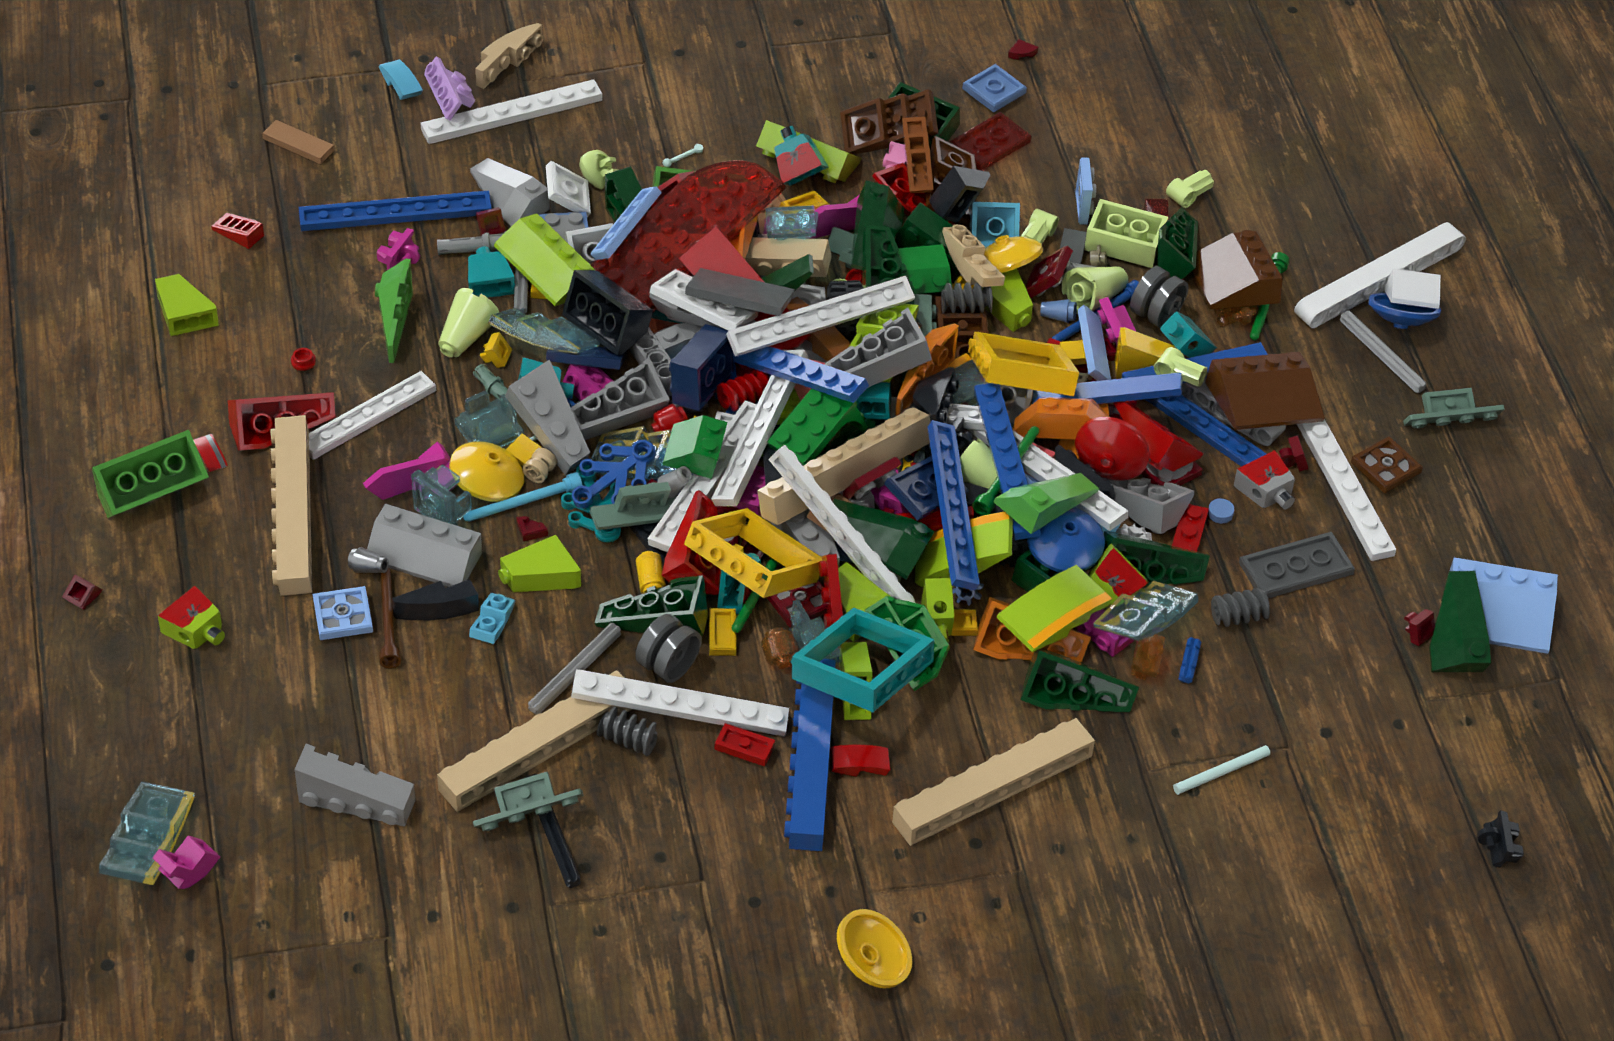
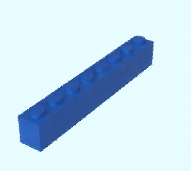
M823 659L820 661L835 668L836 660ZM797 681L796 684H802L801 689H796L795 705H800V711L794 710L793 726L798 727V732H792L791 748H796V754H791L790 770H795L794 776H789L788 792L793 793V798H787L786 815H791V821H785L784 837L790 838L789 849L822 851L833 696Z

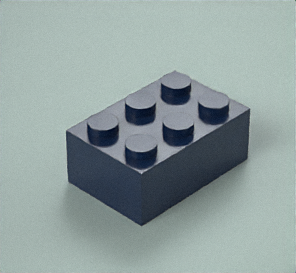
M705 324L695 333L687 345L683 346L675 358L671 359L669 371L671 372L670 392L672 393L673 404L700 411L717 392V385L722 382L725 383L733 374V350L726 335L728 330Z

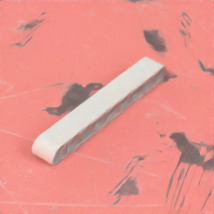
M1449 222L1443 223L1304 297L1297 303L1294 312L1311 328H1316L1368 300L1370 295L1385 291L1386 282L1393 269L1420 272L1460 250L1465 244L1466 237Z

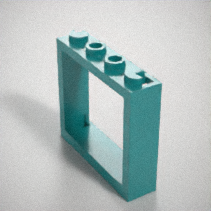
M852 608L792 656V679L874 712L933 662L934 639L857 608ZM854 634L904 653L870 682L820 662Z

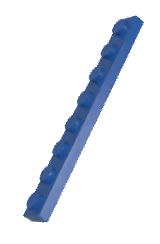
M489 191L303 206L299 207L301 231L469 217L476 216L477 212L492 208Z
M771 346L736 357L733 352V362L852 403L869 386L866 378Z
M988 383L974 386L975 397L1002 494L1011 488L1027 485L1000 384ZM1013 519L1012 531L1015 540L1041 536L1040 529L1030 534Z
M932 420L927 427L951 586L975 591L980 583L955 426Z

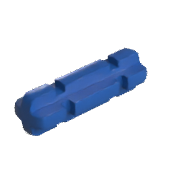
M1193 637L1187 639L1178 678L1180 682L1190 684L1193 681L1201 646L1200 639H1194Z

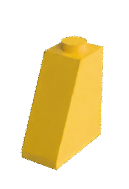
M1120 327L1115 356L1116 379H1121L1123 372L1154 366L1167 348L1176 347L1131 329Z

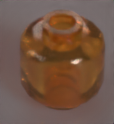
M783 627L767 631L761 641L766 662L771 666H778L779 669L790 667L792 665V656L799 652L793 633L785 630Z

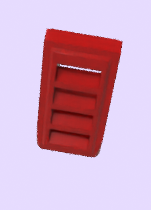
M226 213L211 226L213 231L248 249L264 236L262 223L230 213Z

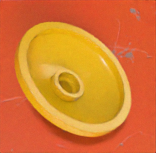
M1003 235L996 238L994 243L985 248L984 256L1003 273L1032 262L1042 254L1043 247L1035 239Z
M469 442L459 446L451 456L449 469L452 478L468 494L481 500L500 502L515 497L521 491L524 484L523 469L517 459L506 449L489 442Z
M867 909L852 911L842 919L837 929L838 949L844 963L855 976L878 988L898 986L908 977L912 968L911 949L904 934L890 919L878 912Z

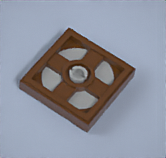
M1390 436L1352 456L1351 463L1384 494L1422 473L1423 466Z

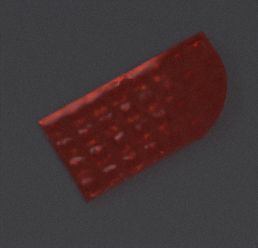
M724 161L703 167L685 177L639 220L610 258L595 260L591 266L650 307L654 312L657 308L649 297L652 284L675 269L693 276L679 259L715 226L730 241L786 189L783 181L764 167L749 161Z

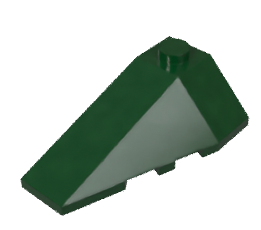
M867 180L864 183L857 201L851 257L852 268L863 270L866 225L890 227L894 238L902 228L904 207L889 186Z
M865 226L863 288L906 276L908 279L906 266L900 259L899 249L890 227ZM908 279V282L914 294V286L912 284V281H909ZM914 300L905 304H914Z
M807 254L761 279L765 283L795 289L796 291L814 273L813 256Z
M834 499V505L847 516L848 522L853 528L862 534L867 545L880 556L882 563L887 569L907 580L935 531L912 518Z
M1104 531V551L1112 543L1147 579L1148 583L1142 588L1204 581L1210 555L1130 535Z
M1449 571L1439 614L1435 622L1433 637L1429 646L1431 672H1484L1491 664V655L1476 572Z
M703 575L676 578L670 580L671 585L659 589L652 586L646 588L647 593L635 597L628 594L601 603L595 619L596 627L606 628L610 623H614L621 630L644 633L658 617L663 614H671L679 619L683 626L691 627L702 636L708 618L705 579Z
M1041 648L1034 651L1027 669L1020 700L1043 709L1130 712L1139 686Z

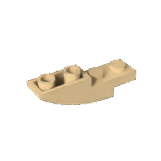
M536 23L522 27L502 36L481 52V63L475 68L476 86L484 89L509 64L517 67L522 61L526 60L543 42L542 25Z
M953 225V227H943V236L953 262L970 285H974L977 282L981 287L1004 286L1005 276L984 256L985 246L965 226Z

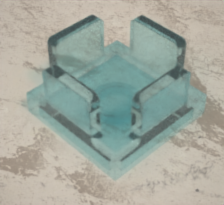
M487 391L471 396L465 400V411L455 418V426L468 442H489L503 447L514 442L522 433L524 434V430L517 422V411L507 400L505 394L500 395V400L496 399L492 402H489Z
M441 465L437 469L432 467L426 473L418 469L411 474L414 509L420 514L458 526V520L472 509L471 493L465 491L456 498V495L449 491L460 482V476L446 466Z

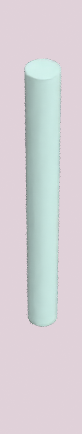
M1265 745L1173 785L1174 791L1179 795L1270 755V749Z

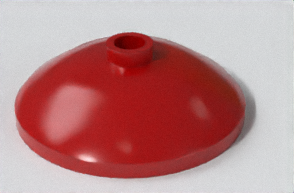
M1097 417L1090 419L1080 427L1075 438L1076 452L1082 463L1090 465L1098 476L1109 480L1125 481L1133 479L1145 470L1149 462L1150 450L1144 436L1134 426L1117 418Z

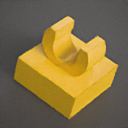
M500 332L493 333L488 343L484 344L485 350L484 353H480V357L485 363L492 361L496 368L505 367L512 348Z

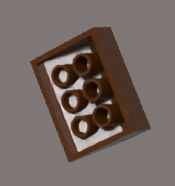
M1244 230L1232 233L1197 251L1196 268L1191 271V274L1210 309L1277 304L1281 302L1283 278L1256 231Z
M1300 352L1213 359L1211 361L1205 384L1235 430L1324 421V413L1310 366Z

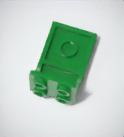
M810 389L770 437L767 444L775 451L786 445L789 450L795 453L800 464L804 466L820 454L839 429L846 423L864 432L868 426L864 421L865 416L857 408L858 403L856 401L852 403Z

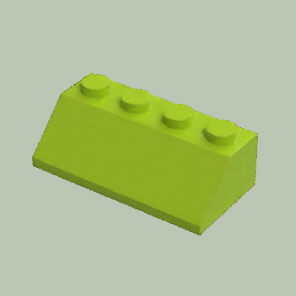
M766 120L756 145L763 149L762 154L775 158V146L784 142L780 132L785 128L784 126ZM811 138L829 167L820 171V173L824 174L823 179L836 183L837 179L845 182L859 165L862 158Z
M537 213L520 218L494 244V247L554 306L565 303L574 270H595Z

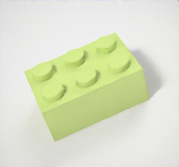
M1100 199L1087 229L1084 250H1097V245H1100L1101 251L1106 252V255L1109 257L1152 268L1158 256L1159 229L1168 221V217Z

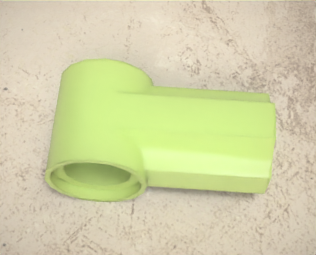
M1207 170L1198 171L1184 180L1180 178L1174 179L1168 185L1166 194L1181 207L1188 208L1193 204L1198 195L1213 187L1214 181Z
M1035 209L1031 215L1029 225L1021 237L1035 239L1042 244L1047 236L1051 237L1056 231L1059 217L1040 209Z
M1173 347L1167 348L1154 364V371L1157 375L1181 372L1183 381L1198 387L1203 384L1208 369L1205 366L1185 359L1183 353Z

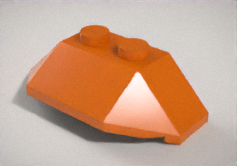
M1041 397L1015 418L1013 431L1025 437L1032 426H1036L1039 428V434L1036 438L1075 439L1080 427L1088 420L1110 416L1093 399Z

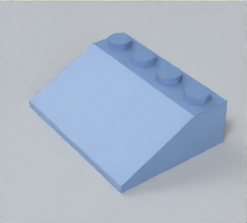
M1453 558L1450 571L1476 572L1489 644L1548 654L1556 604L1558 575Z

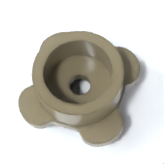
M1097 245V250L1090 251L1091 266H1107L1106 252L1101 251L1100 245Z

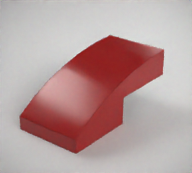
M839 745L830 748L832 772L857 777L860 771L886 776L890 771L889 753L886 747Z

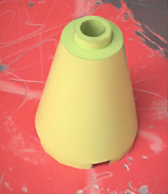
M1076 267L1065 273L1062 280L1063 295L1066 294L1067 298L1071 299V302L1077 303L1076 314H1078V309L1083 305L1095 311L1100 307V299L1108 297L1110 300L1126 288L1128 275L1121 267Z
M461 288L455 294L438 342L440 351L445 356H460L492 326L489 324L490 322L496 323L499 319V316H497L499 313L498 308L483 294H480L479 297L473 295L474 290L469 288Z
M977 438V441L974 440L960 457L963 482H969L989 489L997 478V473L990 448L981 439Z

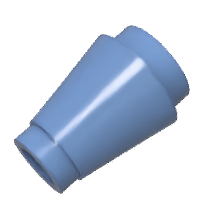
M1071 299L1041 303V316L1066 323L1076 319L1077 303L1071 302Z

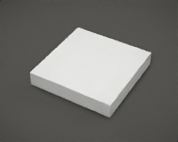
M550 161L546 165L548 198L573 212H587L588 217L591 214L588 180Z

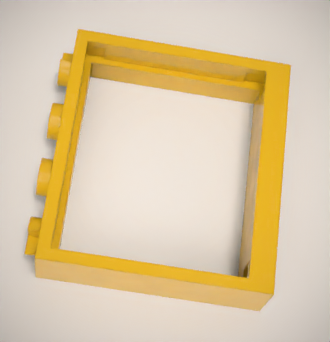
M974 332L973 339H969L968 353H970V357L987 383L1074 396L1079 371L1060 345Z
M748 508L693 521L684 545L763 598L816 583L820 576L819 561H822L821 556ZM740 536L786 568L770 571L724 539ZM763 573L768 576L767 581L762 578Z

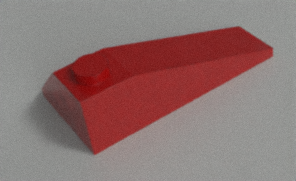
M904 163L875 172L872 175L874 183L889 186L904 207V213L910 216L920 202L926 206L925 192L910 193L907 167ZM947 221L952 225H956L954 222Z
M334 392L227 400L229 425L238 450L264 449L271 446V429L275 428V418L306 415L308 429L336 417Z
M1129 401L1113 402L1122 419L1134 426L1144 436L1150 450V461L1148 463L1160 471L1164 467L1173 472L1203 456L1204 453L1170 432V429L1153 420L1148 414Z
M700 490L695 492L668 550L662 576L670 583V580L676 578L703 575L706 594L717 595L720 588L721 569L684 545L693 521L718 515L717 506Z

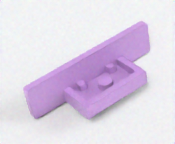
M437 56L427 65L424 75L447 120L450 121L462 104L471 108L475 99L471 93V88L465 81L464 75L457 71L453 73L445 69L441 58Z

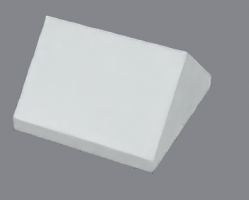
M613 223L565 232V241L595 270L602 274L622 271L618 248L610 258L595 260L591 256V252L613 226Z
M1393 269L1384 290L1392 303L1439 309L1441 275Z

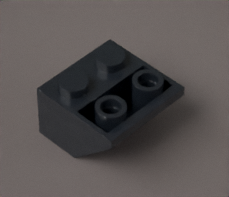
M953 166L930 197L929 202L940 217L946 221L958 223L983 190L991 175L986 171Z

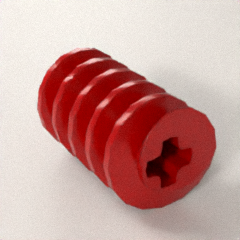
M754 370L752 373H746L743 377L738 376L734 380L730 379L726 383L718 384L717 396L720 405L724 409H728L729 406L735 412L744 401L755 404L756 400L759 401L770 379L768 374Z

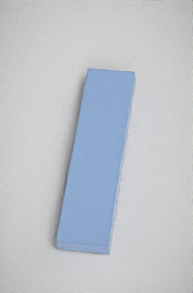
M657 186L642 189L591 252V256L595 260L611 257L662 193Z
M1083 305L1078 309V316L1088 374L1097 381L1111 380L1099 316Z

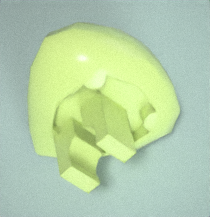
M600 150L589 151L580 158L579 167L583 176L594 187L601 190L605 187V174L618 170L612 168V163L616 162V158L609 157Z

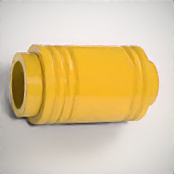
M653 551L641 553L636 558L641 593H647L646 588L655 586L656 589L665 587L666 582L662 576L663 565L660 554Z

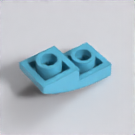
M400 59L379 65L388 86L393 85L400 100L421 95L423 89L419 82Z
M490 593L481 605L479 617L470 628L469 637L494 644L510 617L515 600L501 594Z

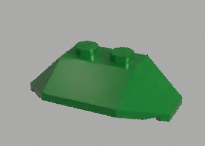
M885 596L865 609V612L934 639L933 662L909 682L914 691L938 676L950 645L924 605ZM887 647L895 661L904 654Z

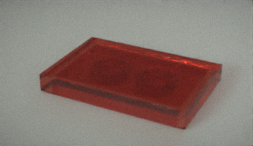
M999 112L954 138L950 143L973 154L976 168L983 171L1030 143L1032 136Z

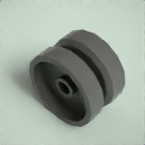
M1159 266L1152 267L1143 276L1134 290L1130 303L1131 312L1142 318L1148 317L1150 323L1161 328L1175 312L1181 310L1188 294V283L1176 276L1171 277L1170 272Z
M663 614L652 622L644 632L637 646L636 661L647 670L654 671L665 682L673 683L680 679L694 663L702 644V637L691 627L683 626L682 622L671 614Z

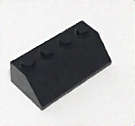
M574 270L562 315L613 353L622 355L647 333L653 310L599 271Z

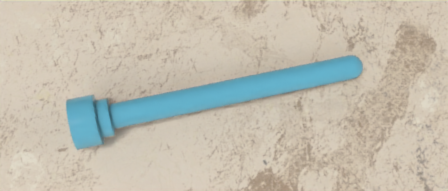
M574 472L566 475V478L562 479L563 482L465 512L463 518L465 521L470 522L565 491L566 493H572L576 487L583 486L579 474Z

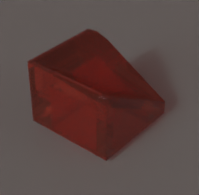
M1145 199L1143 210L1168 217V200Z

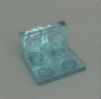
M814 205L766 208L768 238L785 240L788 237L808 239L816 236L819 215L818 212H815Z
M799 599L793 601V608L790 612L792 624L791 628H789V635L792 642L797 643L801 650L811 640H814L824 632L825 626L821 617L812 620L809 618ZM837 647L824 659L836 660V663H839L840 649Z

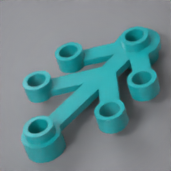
M578 465L576 472L580 476L582 485L590 487L595 483L596 472L591 476H584ZM586 465L583 469L589 470L592 466ZM616 482L611 484L610 491L603 501L598 493L593 497V503L588 508L576 507L570 492L564 493L561 496V506L566 510L577 508L590 514L592 506L612 504L611 497L615 492ZM573 511L568 515V525L571 528L585 527L595 531V536L600 541L613 542L620 537V527L597 530L593 520L584 517L581 512Z

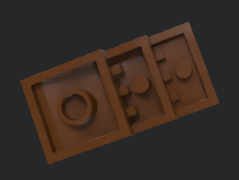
M929 89L910 96L903 93L887 100L877 98L840 112L845 152L850 154L889 148L891 141L904 144L902 118L926 116L928 137L938 134L933 92Z
M934 136L930 149L933 192H925L926 207L933 212L935 210L929 199L953 166L976 170L973 154L937 136ZM969 208L960 221L954 223L967 227L971 221Z
M941 296L935 297L937 328L954 323L959 325L955 359L965 353L970 356V353H968V342L970 338L973 339L974 332L989 334L985 310L984 313H981L979 306H976L975 312L971 313L970 308L966 307L965 313H961L960 307H957L955 314H952L950 307H947L945 314H942ZM972 359L954 369L955 377H983Z

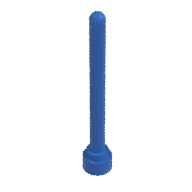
M1133 280L1126 284L1123 293L1110 300L1112 307L1116 308L1126 301H1131L1134 290L1139 282ZM1100 307L1093 312L1098 315L1097 311L1101 310ZM1079 320L1054 335L1052 339L1063 342L1081 331Z

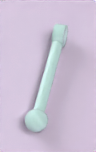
M696 144L694 149L674 158L664 159L662 162L663 166L670 167L672 163L689 155L702 153L703 145Z

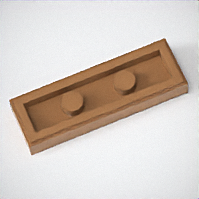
M275 120L262 133L264 140L319 164H322L334 152L333 144L278 120Z

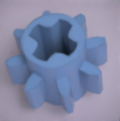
M980 584L975 591L970 590L967 594L963 592L964 588H953V594L956 593L958 596L957 603L961 600H967L969 606L972 604L973 597L979 600L982 596L977 591L982 589L984 584Z

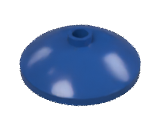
M1386 293L1372 294L1368 300L1370 307L1379 316L1394 323V327L1401 329L1431 322L1441 314L1440 307L1436 309L1392 303Z
M1073 507L1040 528L1041 536L1027 538V543L1033 556L1042 565L1056 572H1062L1075 565L1083 571L1090 569L1100 560L1105 547V537L1099 523L1088 513L1076 507Z

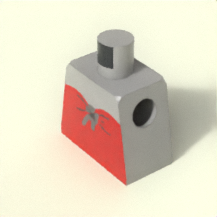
M1275 450L1237 468L1234 486L1260 507L1266 508L1277 502L1283 509H1288L1295 501L1291 495L1295 481L1294 476Z

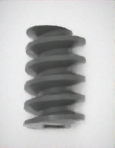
M976 282L972 289L970 283H965L962 289L961 284L956 283L954 289H952L951 284L946 283L944 290L942 289V314H945L947 307H950L952 314H955L957 307H960L961 313H965L966 307H969L971 313H974L976 306H979L981 313H984L986 306L992 312L993 296L991 286L983 287L982 289Z
M1254 588L1252 591L1244 590L1242 593L1236 591L1232 595L1225 593L1222 597L1215 595L1211 600L1212 616L1217 626L1220 625L1221 620L1225 627H1229L1230 619L1233 620L1235 625H1239L1240 617H1242L1244 623H1249L1250 615H1252L1254 621H1259L1260 613L1265 620L1269 619L1270 616L1268 597L1265 591L1260 588Z
M616 706L610 712H606L603 715L597 728L598 737L604 736L608 741L614 739L617 745L624 743L625 748H634V751L637 753L643 751L646 757L652 753L657 742V724L655 722L649 728L646 727L647 719L645 718L637 724L636 714H633L628 720V712L623 710L618 716V707Z

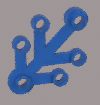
M638 440L632 447L613 446L608 443L603 444L599 449V453L604 461H611L615 456L627 458L622 462L582 460L579 464L582 475L591 476L595 472H606L607 474L590 487H576L572 492L574 505L582 509L588 508L593 503V497L616 480L615 492L611 497V502L614 504L619 488L626 486L628 470L635 465L636 473L631 485L636 486L639 483L646 485V466L656 455L654 445L647 440ZM606 450L612 451L608 455L603 454ZM643 451L647 452L645 455H639ZM586 465L592 466L589 470L583 469ZM582 497L588 498L585 501H579Z

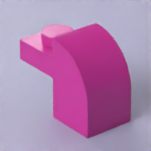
M187 836L175 853L159 849L152 858L160 865L159 871L178 889H185L204 878L220 859V856L203 840Z

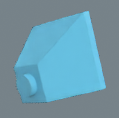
M973 202L970 206V232L985 248L994 243L995 239L1000 236H1019L1020 203Z

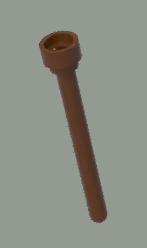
M388 566L385 573L380 572L384 646L379 652V661L382 667L392 669L401 664V652L395 646L391 569Z

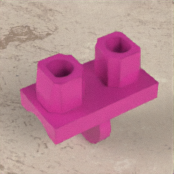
M407 228L404 233L393 230L388 238V246L392 248L381 245L377 250V260L386 264L387 270L404 259H411V264H416L419 261V247L414 244L411 238L414 230Z

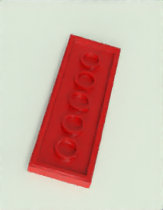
M716 226L679 258L693 275L700 268L764 282ZM786 307L782 314L790 312L789 309ZM759 312L758 317L754 320L758 322L776 315ZM806 334L771 345V347L780 350H795L811 335Z

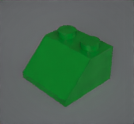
M943 244L898 248L900 259L907 269L908 279L912 281L914 286V294L942 293L946 283H950L952 286L950 265Z
M702 415L673 424L662 465L675 469L685 466L693 474L712 479L728 422Z

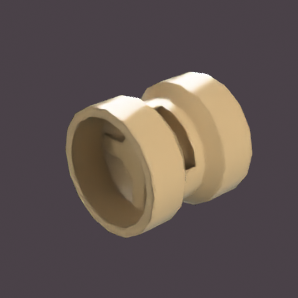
M538 448L532 454V459L528 460L523 466V473L532 482L542 483L548 477V472L552 471L557 465V458L551 451L545 448Z

